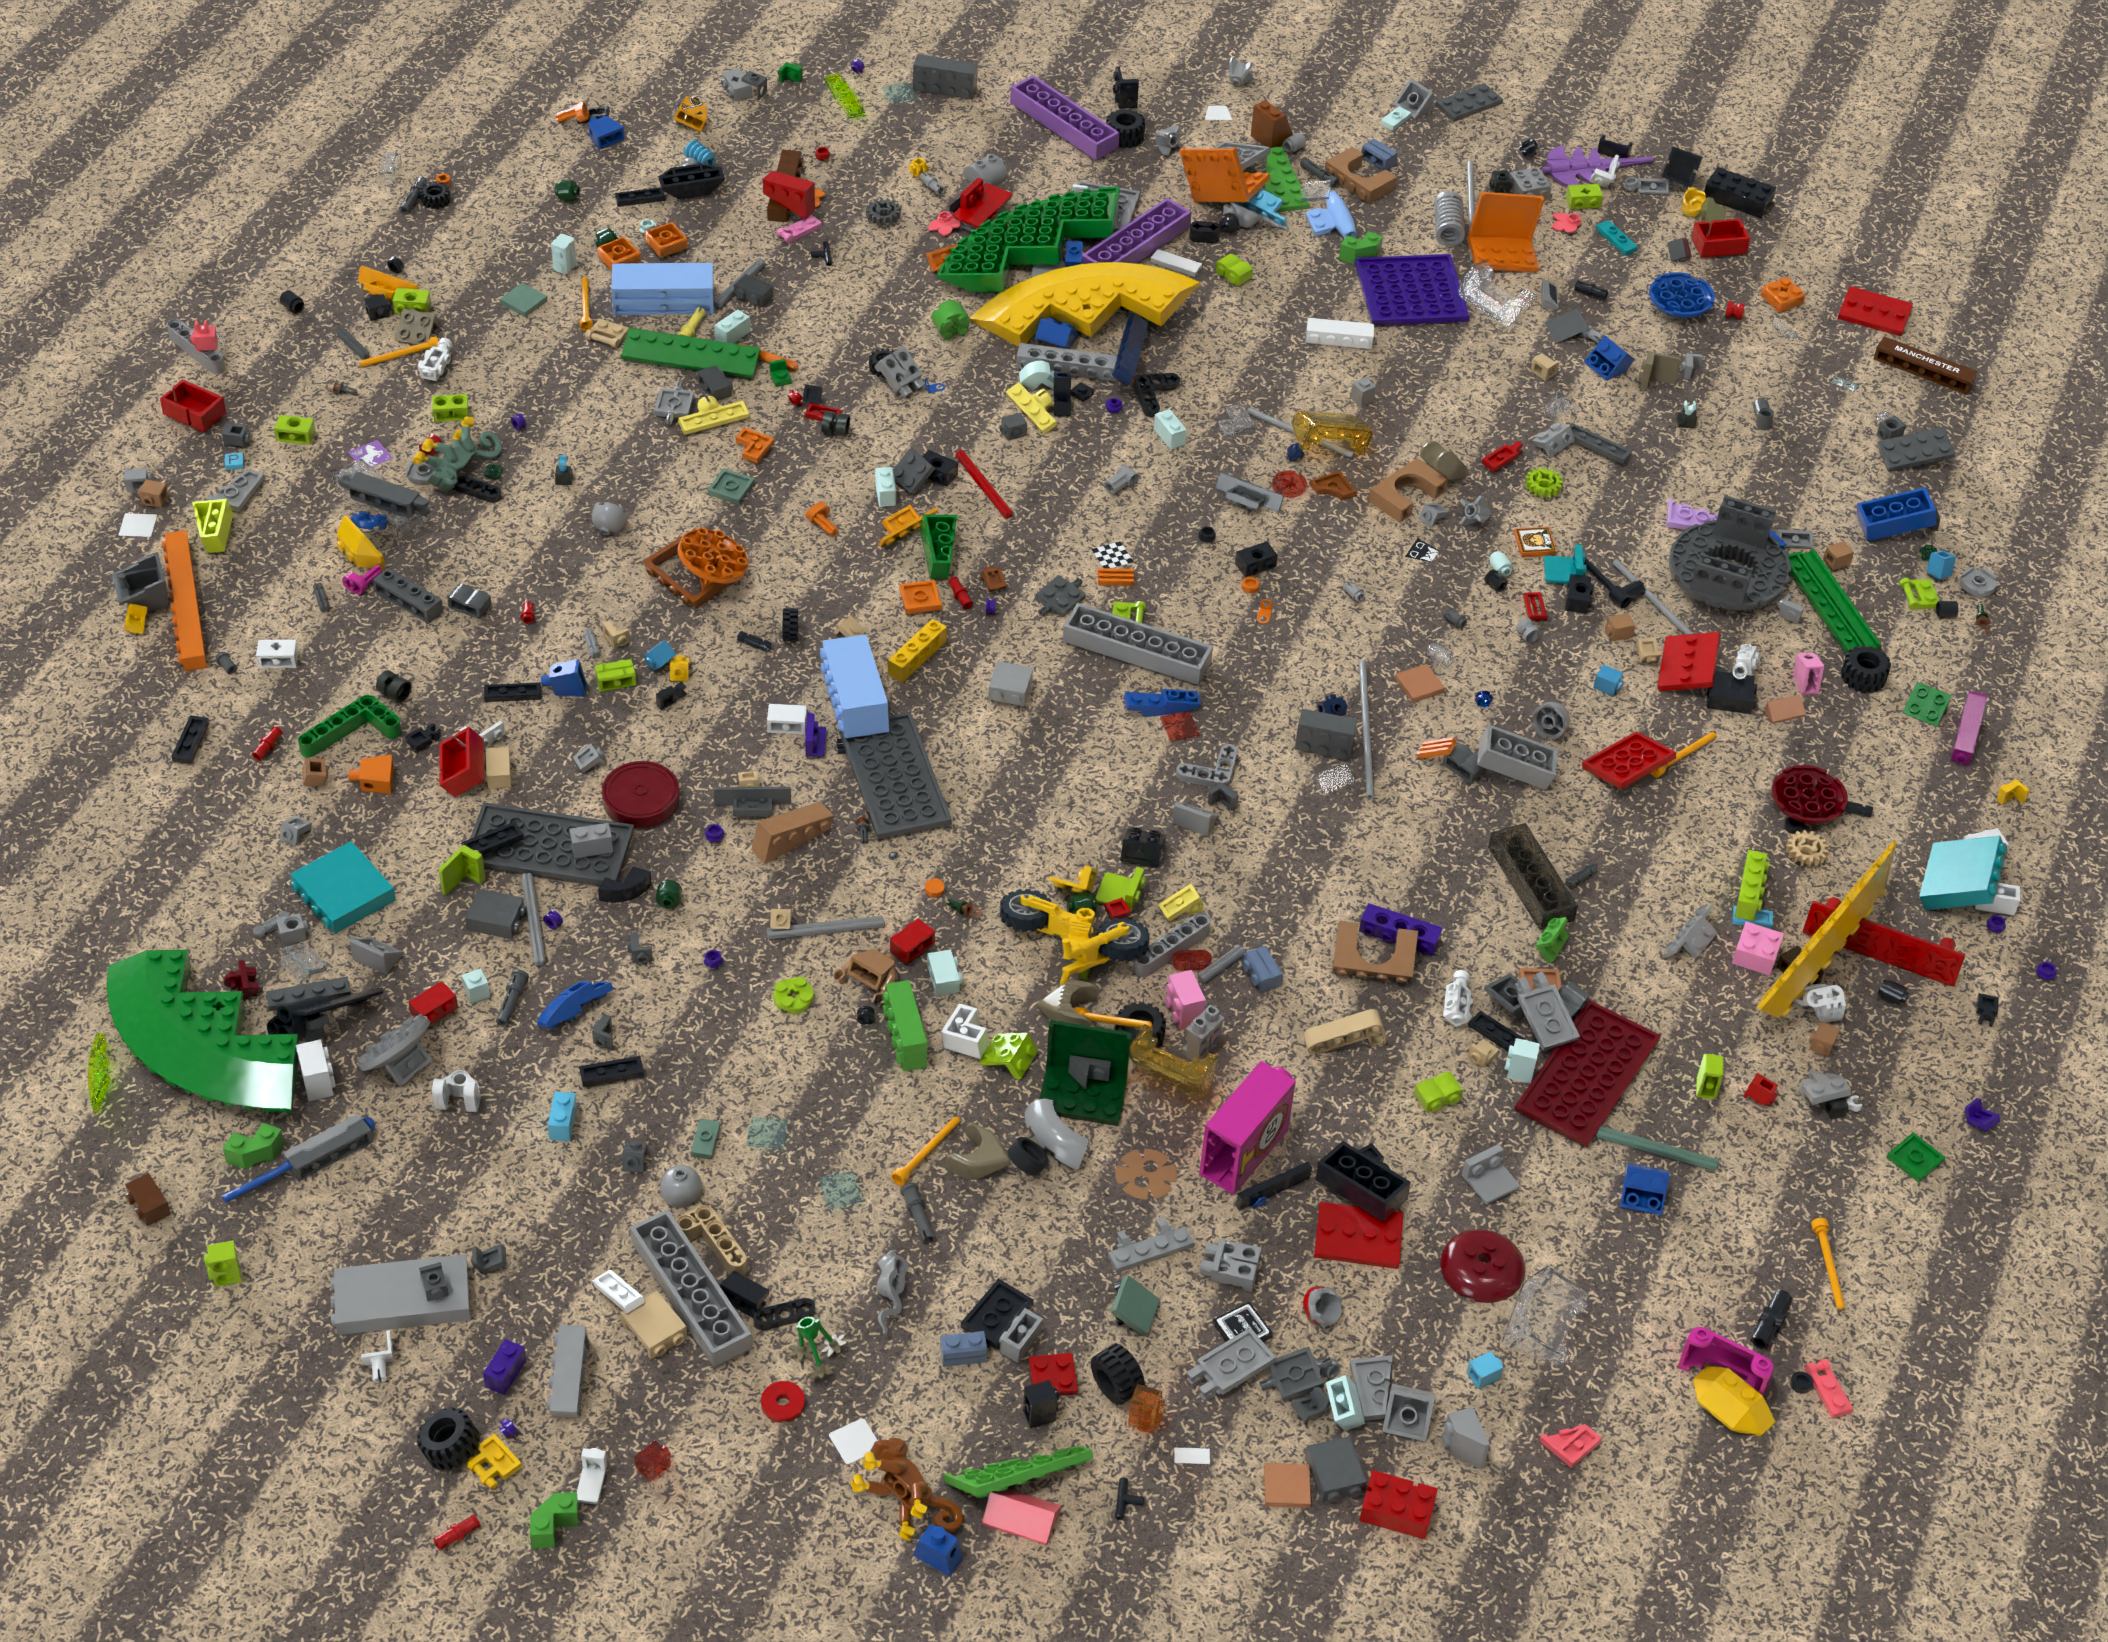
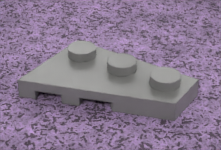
M248 469L233 479L232 484L227 487L223 486L219 489V493L214 496L210 495L206 499L207 501L227 499L231 510L240 512L265 480L264 473Z
M1393 1355L1350 1360L1349 1366L1353 1382L1356 1384L1365 1421L1385 1419Z

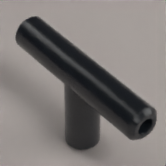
M825 241L823 242L824 251H811V257H825L826 265L831 266L829 242Z
M1125 1477L1119 1479L1115 1513L1117 1520L1124 1519L1126 1504L1144 1505L1143 1496L1127 1495L1128 1479Z

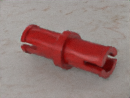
M958 577L950 578L948 584L954 592V597L959 600L964 610L970 609L973 606V602L968 596L967 589L962 586Z
M273 726L266 737H262L259 746L252 752L254 759L262 761L269 750H273L276 741L283 735V731L279 727Z
M473 1514L459 1524H452L450 1529L433 1538L435 1546L441 1551L455 1541L460 1542L464 1539L465 1535L481 1527L479 1520Z

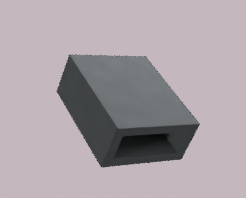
M478 889L465 916L466 930L513 939L515 932H519L521 918L526 916L527 907L524 906V898Z
M1349 1436L1307 1446L1305 1459L1307 1464H1309V1469L1322 1503L1328 1501L1334 1503L1345 1497L1356 1498L1365 1493L1367 1481Z

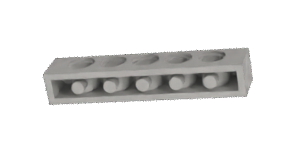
M1020 343L1016 368L1023 369L1031 362L1045 361L1049 363L1050 371L1070 372L1071 376L1116 381L1112 377L1117 356Z

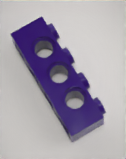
M1368 903L1360 921L1359 932L1396 944L1398 928L1418 931L1416 951L1434 956L1441 939L1443 927Z

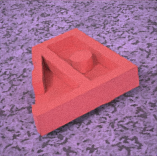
M1584 1424L1575 1426L1573 1429L1559 1430V1434L1551 1436L1543 1434L1540 1436L1539 1442L1570 1468H1573L1601 1443L1602 1437Z

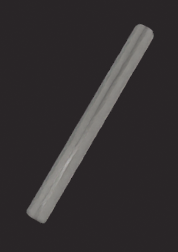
M531 873L522 874V884L534 963L536 967H543L546 960L533 876Z
M883 916L798 924L790 925V929L767 928L768 939L881 928L884 927Z

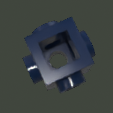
M1336 694L1327 695L1325 700L1316 702L1318 712L1338 716L1347 715L1346 701L1343 700V697H1336Z

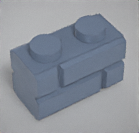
M1374 138L1362 147L1363 159L1383 171L1390 169V167L1392 168L1397 163L1398 152Z
M1266 946L1244 953L1242 967L1245 972H1249L1251 975V982L1254 987L1257 986L1260 992H1265L1282 985L1283 973Z
M984 1331L941 1335L940 1352L943 1367L986 1362L987 1346Z

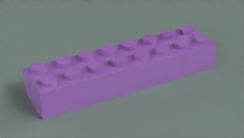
M1032 75L1011 87L1010 103L1093 159L1097 160L1118 148V131L1036 76Z
M1166 198L1082 255V264L1098 262L1137 264L1190 228L1191 211Z

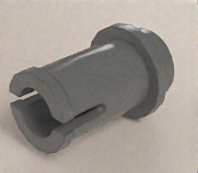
M1451 608L1446 610L1451 616L1444 613L1443 617L1455 624L1456 628H1463L1467 623L1464 615L1456 613Z
M220 652L217 654L216 662L225 669L227 674L236 672L237 666L230 659L229 653Z

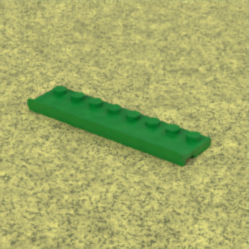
M629 328L620 357L626 360L697 371L716 365L718 369L723 370L724 375L753 379L761 349L760 347Z
M1811 549L1807 553L1800 551L1787 554L1791 564L1790 574L1844 652L1847 654L1851 648L1854 649V647H1861L1862 645H1866V647L1872 646L1874 649L1878 648L1881 650V643L1815 549Z

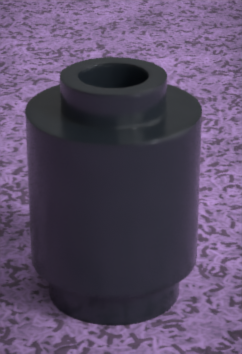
M287 290L281 294L280 303L293 313H299L303 310L304 302L294 292Z
M1885 979L1878 991L1882 998L1897 1005H1900L1901 1002L1905 1004L1910 993L1907 992V987Z

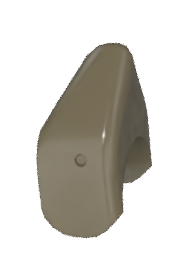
M1429 441L1421 448V458L1448 480H1460L1469 475V469L1453 451H1447L1437 441Z
M1067 981L1040 1000L1037 1008L1050 1020L1091 1026V1020L1082 1014H1078L1073 1007L1079 1003L1096 1000L1098 988L1089 982Z
M972 1122L966 1126L965 1134L979 1148L970 1154H950L945 1160V1165L950 1172L969 1180L982 1178L1010 1164V1158L996 1135Z

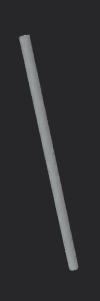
M1473 161L1467 162L1469 230L1475 213ZM1469 248V252H1470V264H1474V263H1473V259H1472V255H1471V251H1470V248Z
M1360 660L1359 675L1367 799H1374L1366 661Z

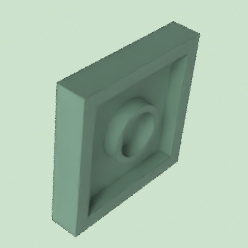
M521 283L500 298V304L523 317L528 316L548 301L546 295L524 283Z
M723 468L708 488V495L740 504L754 485L755 478Z
M1128 1275L1123 1277L1111 1313L1141 1336H1144L1149 1332L1160 1299Z

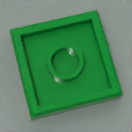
M1914 1132L1886 1156L1887 1159L1918 1183L1941 1165L1946 1158Z

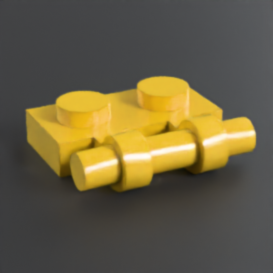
M495 1434L481 1442L478 1449H476L479 1454L476 1457H470L467 1462V1467L470 1471L475 1472L480 1477L479 1480L482 1484L487 1485L491 1490L498 1486L494 1479L496 1476L499 1475L503 1480H506L522 1468V1463ZM485 1462L491 1466L487 1471L482 1466Z

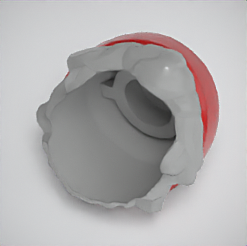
M1315 1286L1307 1291L1304 1296L1303 1306L1307 1317L1312 1322L1320 1324L1322 1327L1334 1325L1340 1320L1342 1298L1337 1296L1336 1290Z

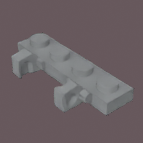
M1162 1217L1156 1219L1155 1226L1160 1229V1232H1157L1155 1237L1136 1243L1135 1240L1130 1241V1237L1126 1236V1230L1117 1232L1119 1244L1116 1250L1108 1252V1258L1115 1272L1119 1273L1192 1248L1195 1242L1186 1226L1175 1230L1173 1226L1169 1227L1166 1219Z

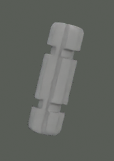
M591 628L585 629L583 632L590 656L592 658H599L600 649L594 631Z
M286 911L277 914L278 917L274 916L262 923V926L255 927L253 934L257 939L265 936V933L268 934L278 928L276 919L289 916Z

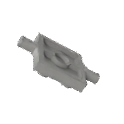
M679 381L676 382L675 388H660L654 416L667 417L665 422L668 425L669 422L670 425L673 423V418L690 415L694 391L683 390V383L681 381L680 383Z

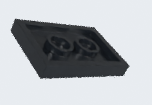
M998 1278L962 1320L961 1328L972 1333L984 1331L986 1343L997 1349L1001 1344L999 1340L1002 1334L1008 1331L1014 1318L1019 1316L1024 1308L1029 1310L1033 1306L1034 1299Z

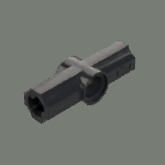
M1776 1290L1768 1307L1765 1306L1750 1339L1755 1347L1767 1349L1775 1333L1779 1332L1786 1317L1785 1314L1793 1300L1787 1291Z

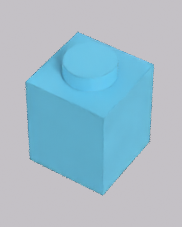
M1490 1351L1469 1361L1467 1374L1476 1387L1481 1389L1501 1379L1503 1364Z

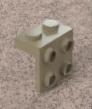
M403 309L395 339L398 342L413 345L425 343L431 336L433 326L439 327L440 320L431 312L424 313L415 309Z
M1648 351L1646 360L1643 359L1641 365L1643 372H1640L1638 382H1641L1640 389L1646 390L1649 380L1675 384L1681 358Z

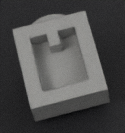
M1428 503L1424 505L1419 520L1427 526L1433 527L1437 519L1447 518L1450 511L1439 503Z
M589 744L573 756L580 770L584 773L598 762L603 766L607 764L604 760L606 756L600 747L596 749L592 744Z
M298 816L283 821L280 840L296 846L299 835L311 830L312 822Z

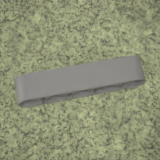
M172 319L167 322L170 340L211 373L220 374L225 371L223 354L220 351H196L195 344L191 343V334H194V331L179 319Z
M1202 912L1197 913L1151 943L1145 955H1142L1139 959L1135 958L1134 973L1140 977L1149 976L1207 937L1210 930V916Z

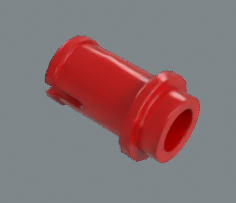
M530 601L523 603V612L520 615L521 620L525 624H530L535 620L534 603Z

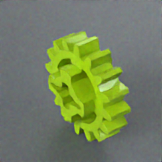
M1538 467L1537 470L1532 469L1531 472L1527 473L1525 479L1526 489H1529V493L1535 492V496L1541 495V498H1544V495H1547L1548 498H1551V495L1557 496V493L1561 492L1563 477L1559 476V472L1554 473V469L1549 471L1547 467H1544V469Z

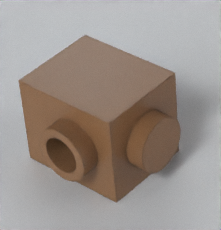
M145 480L138 490L141 503L148 506L162 508L169 497L167 485L162 482Z
M1845 541L1827 546L1823 560L1832 570H1836L1851 564L1854 551Z
M1628 613L1608 617L1605 632L1612 641L1633 638L1635 624Z
M305 758L302 767L303 786H323L324 780L328 779V768H326L325 759Z
M1821 1021L1817 1031L1813 1030L1810 1035L1809 1041L1812 1044L1809 1050L1829 1057L1840 1028Z

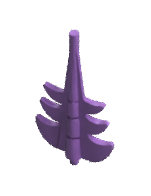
M1558 146L1549 152L1547 157L1548 167H1542V173H1549L1559 185L1566 188L1568 185H1581L1576 179L1577 175L1582 181L1594 184L1590 182L1592 173L1596 168L1606 172L1610 168L1613 158H1600L1595 147L1591 150L1589 159H1587L1582 152V147H1578L1573 151L1572 157L1569 159L1564 152V146ZM1653 157L1618 158V162H1620L1618 168L1634 164L1653 163Z

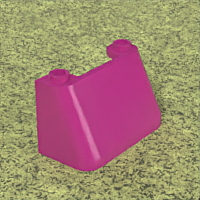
M1704 1327L1693 1328L1690 1332L1678 1364V1368L1686 1372L1693 1366H1698L1702 1369L1706 1361L1717 1367L1729 1368L1740 1378L1746 1380L1745 1382L1762 1396H1764L1771 1383L1774 1368L1773 1363L1767 1357Z

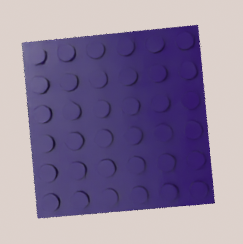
M1451 254L1355 258V266L1371 324L1397 325L1469 321V313Z

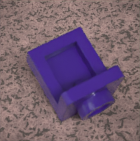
M1976 1098L1965 1107L1967 1123L1969 1125L1988 1131L2000 1122L1999 1114L1983 1109L1982 1100Z

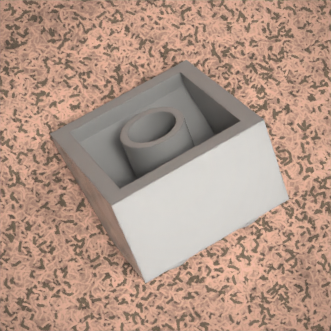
M1392 1384L1382 1432L1426 1442L1435 1393Z
M1473 1407L1448 1413L1446 1423H1444V1432L1441 1435L1444 1448H1448L1451 1456L1477 1468H1484L1490 1444Z

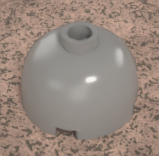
M600 502L594 504L592 523L600 533L604 535L614 534L624 528L628 513L625 514L622 507L609 502H605L604 505H599Z
M1546 702L1537 707L1532 714L1534 730L1545 739L1546 736L1557 739L1566 732L1570 724L1569 712L1563 705L1557 702ZM1546 729H1553V731L1547 732Z
M677 1165L670 1168L663 1174L660 1182L661 1197L672 1207L684 1208L691 1206V1203L696 1200L698 1201L702 1194V1181L699 1174L691 1167L685 1165Z

